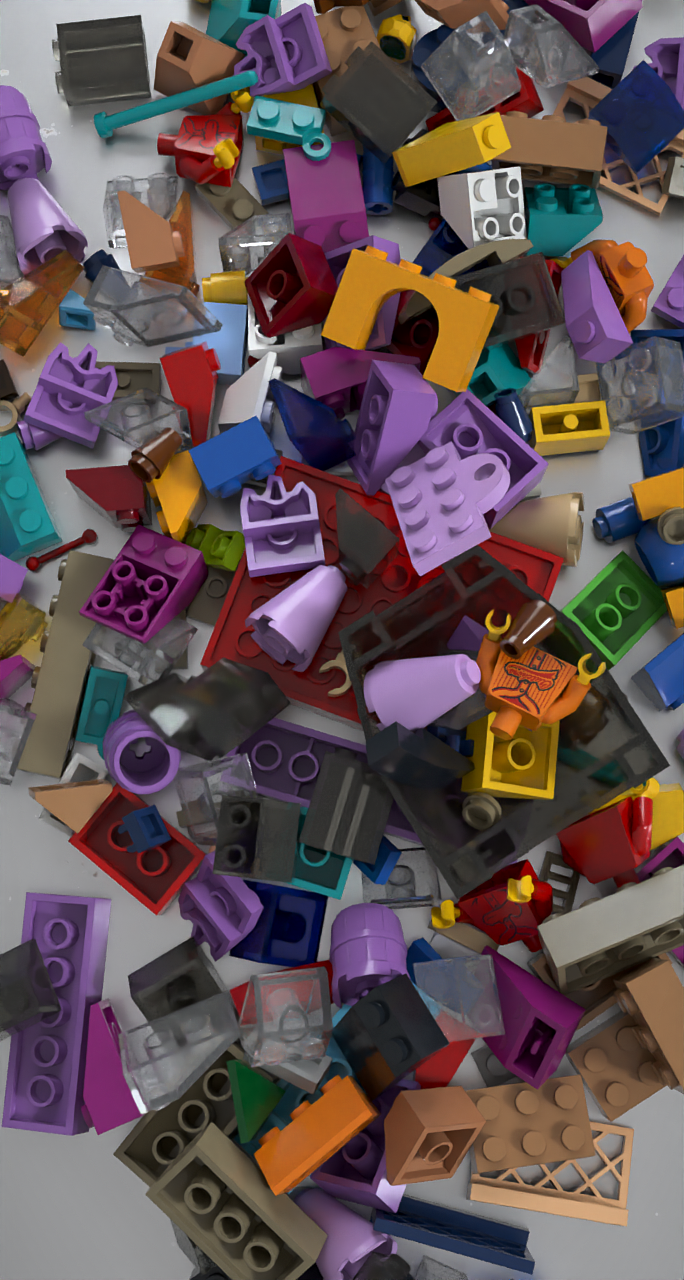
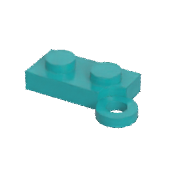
M255 96L246 125L247 134L302 145L304 155L313 161L323 160L331 152L330 138L322 133L326 120L325 109ZM319 142L323 145V148L316 151L311 149L310 146L313 143Z
M90 666L75 741L96 744L99 756L104 760L102 741L107 727L120 715L128 673Z

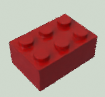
M116 783L113 791L78 834L75 832L68 842L156 916L162 915L182 891L184 883L190 881L200 869L207 853L162 816L161 818L171 840L161 846L141 853L137 851L129 853L126 848L134 843L129 832L122 834L118 832V828L124 824L122 817L133 811L149 807V805L135 793L127 791Z

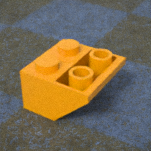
M188 450L174 454L160 479H153L150 483L146 482L155 508L162 507V510L156 512L162 532L165 536L185 544L190 531L195 528L208 503L196 465Z

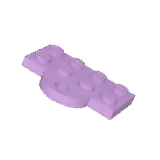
M451 441L442 447L432 449L426 456L409 466L400 467L385 479L412 565L420 576L492 537L483 514L500 502L510 485V474L498 456L481 453L461 460L457 449Z

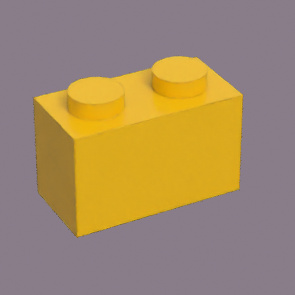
M605 400L532 407L529 414V419L533 425V430L531 431L532 438L529 440V444L540 456L603 450L610 437Z

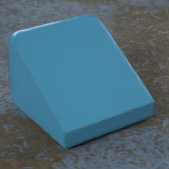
M62 285L59 300V325L95 330L96 307L69 287Z

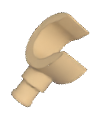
M27 392L12 402L0 400V411L12 412L11 422L6 426H0V436L3 437L18 431L16 422L21 421L20 414L26 410L25 407L31 401V397Z
M345 643L336 659L326 662L319 669V673H323L336 668L342 670L346 675L345 684L340 688L329 691L328 696H342L348 692L352 685V672L349 666L356 648L350 644Z

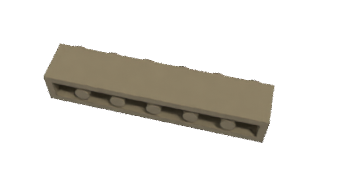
M69 550L67 560L62 559L60 563L58 581L62 582L59 594L53 595L49 607V616L53 617L50 631L45 630L42 635L40 652H43L44 655L41 667H35L31 680V688L35 689L32 703L27 702L22 716V724L26 725L23 740H17L13 752V761H17L16 769L61 779L71 761L90 666H94L103 630V625L81 616L79 611L114 561L113 559Z

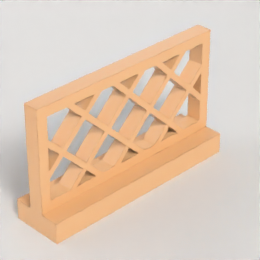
M573 71L567 83V88L553 115L564 118V122H566L563 111L570 100L583 107L585 119L596 121L608 119L614 122L618 134L606 137L605 145L620 140L625 158L606 164L603 156L601 172L604 173L605 178L600 176L599 187L660 216L670 196L662 194L657 204L643 196L640 185L659 179L661 188L663 187L666 170L662 171L657 153L671 150L684 158V124ZM590 111L596 113L597 115L591 116ZM621 126H623V127H625V128H627V129H629V130L623 132ZM636 134L645 137L649 150L630 155L625 138ZM653 142H655V143H657V144H659V145H661V146L654 147ZM651 156L657 173L638 179L633 161ZM627 164L633 181L623 185L612 182L609 169ZM635 187L636 193L628 189Z
M590 1122L591 1131L602 1132L593 1139L596 1153L606 1165L591 1178L587 1177L575 1159L564 1161L552 1172L548 1170L545 1164H540L539 1167L546 1176L534 1186L527 1185L522 1181L515 1171L517 1168L507 1169L496 1179L480 1177V1173L473 1174L471 1168L466 1200L617 1226H627L629 1210L626 1209L634 1129ZM607 1134L623 1136L622 1153L610 1162L597 1142ZM621 1161L619 1174L614 1166ZM570 1163L584 1181L573 1192L564 1191L554 1178L556 1174ZM608 1170L619 1183L617 1200L603 1198L592 1184ZM511 1173L517 1183L503 1181V1179ZM547 1181H550L555 1189L544 1188L541 1186L544 1185ZM588 1187L594 1196L580 1193Z

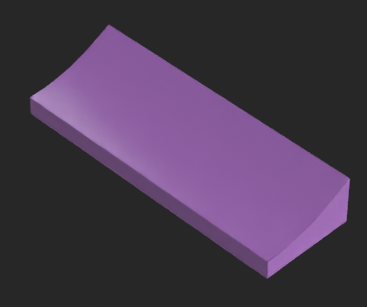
M26 892L2 1127L70 1136L89 1132L81 1106L85 1104L83 1090L90 1006L102 1001L112 899Z

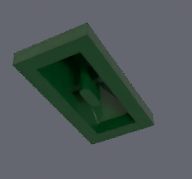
M241 1059L226 1061L239 1137L242 1144L256 1139L286 1091Z

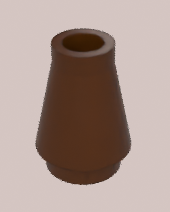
M166 427L160 434L131 452L132 458L128 461V465L132 472L144 482L150 483L153 479H160L176 450L182 445L183 440L175 430Z
M532 600L530 603L523 604L506 636L500 642L503 652L510 658L519 659L526 651L552 634L557 622L554 610L541 600Z

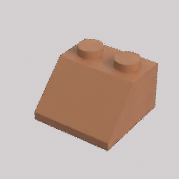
M125 190L117 192L132 270L136 273L180 266L178 257L185 256L180 232H173V228L168 221Z
M462 1086L401 1091L394 1099L393 1106L384 1119L387 1181L391 1186L453 1177L486 1123V1120Z

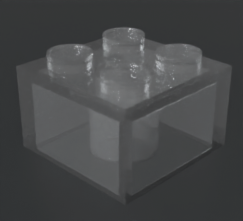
M654 336L627 347L606 363L595 362L601 400H605L610 431L633 435L684 416V360L680 342Z

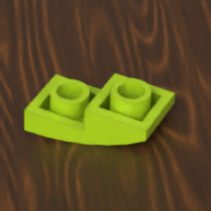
M198 524L197 528H193L190 531L185 542L186 545L202 551L206 566L227 571L236 570L245 550L244 534L239 531H223L212 524Z

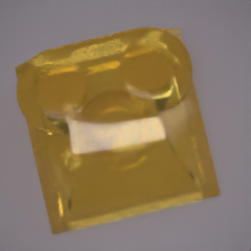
M20 592L15 596L12 603L7 602L0 611V661L8 659L30 639L36 642L48 625L44 621L46 612Z

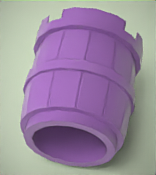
M0 85V190L8 191L18 179L34 178L39 180L37 173L42 171L43 168L47 173L51 168L52 159L45 142L42 141L39 123L26 97L16 88Z
M146 709L130 710L123 713L122 716L118 717L107 727L102 741L105 766L111 778L122 788L136 794H152L162 790L172 782L178 771L181 752L180 743L171 725L159 713ZM143 737L145 738L146 745L151 746L149 752H144L142 757H137L135 751L130 750L129 747L130 744H136L138 738Z
M377 903L351 905L341 910L332 923L329 960L333 970L331 983L332 999L336 1006L341 1009L342 1003L352 1007L375 987L403 974H407L410 979L406 970L408 952L401 922L393 910L385 905Z

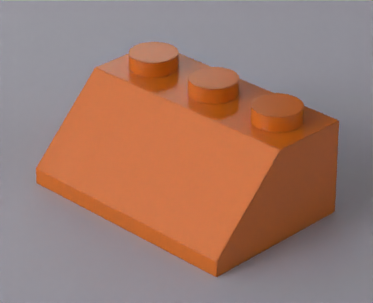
M338 1074L320 1089L324 1094L312 1105L308 1100L290 1113L289 1116L293 1121L280 1131L276 1126L258 1140L262 1147L254 1153V1156L275 1196L290 1192L381 1115L380 1111L353 1076L347 1075L342 1079Z

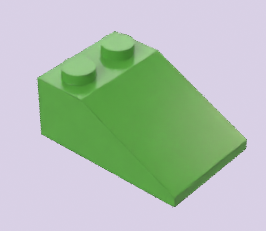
M622 550L556 614L555 630L548 638L576 664H578L581 657L592 653L586 662V668L591 673H596L600 664L605 662L606 669L601 675L603 676L623 658L667 611L661 589Z

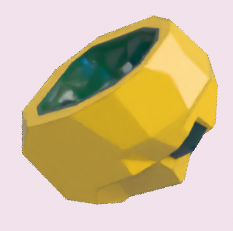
M399 14L383 19L376 38L384 58L399 64L411 60L417 42L416 29L411 25V17Z

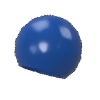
M655 517L640 528L634 540L638 555L657 586L673 588L683 585L684 544L672 545L663 541L657 531L659 517Z

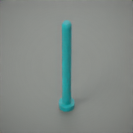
M250 70L109 116L105 112H100L94 115V124L99 136L102 139L108 138L113 135L114 129L253 86L258 82V76L255 71Z

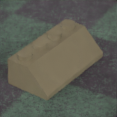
M684 865L674 869L672 867L660 869L646 881L638 884L635 882L624 884L616 890L615 894L603 899L598 897L591 898L583 902L579 909L565 915L563 913L553 914L547 917L541 925L537 926L541 947L557 989L561 994H569L684 945Z
M213 1028L113 1155L151 1187L183 1149L211 1122L230 1140L238 1132L226 1061L241 1059L275 1084L280 1078L244 1060L246 1049L216 1028Z
M213 1122L206 1126L183 1149L145 1194L232 1280H296L316 1262L328 1236L285 1193L275 1196L261 1169Z

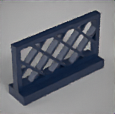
M403 1194L396 1213L372 1208L369 1221L373 1223V1230L533 1274L535 1261L526 1246L530 1233L527 1228Z

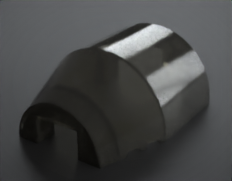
M478 545L442 565L444 570L442 574L377 615L372 610L338 632L349 679L352 682L358 706V716L362 723L366 741L380 732L376 724L382 723L376 711L369 713L366 706L364 679L367 672L374 669V665L382 661L454 655L446 645L465 615L487 629L485 621L491 610L495 609L491 621L496 627L506 625V618L509 613L512 618L509 630L523 604L530 603L532 600H541L554 610L557 622L555 623L554 632L534 647L577 668L580 658L592 653L586 662V668L591 673L597 672L602 660L576 622L556 609L543 596L528 587L514 573ZM508 630L501 634L500 637L502 639L506 636ZM607 668L601 676L590 680L591 688L576 711L559 720L554 798L552 800L493 797L499 803L502 814L496 824L482 830L470 826L463 818L462 805L469 793L461 791L462 777L445 788L419 789L401 784L379 773L457 899L491 879L496 872L594 809L600 808L631 787L636 788L670 766ZM478 687L476 693L428 725L442 724L467 733L468 714L488 709L484 706L486 695Z

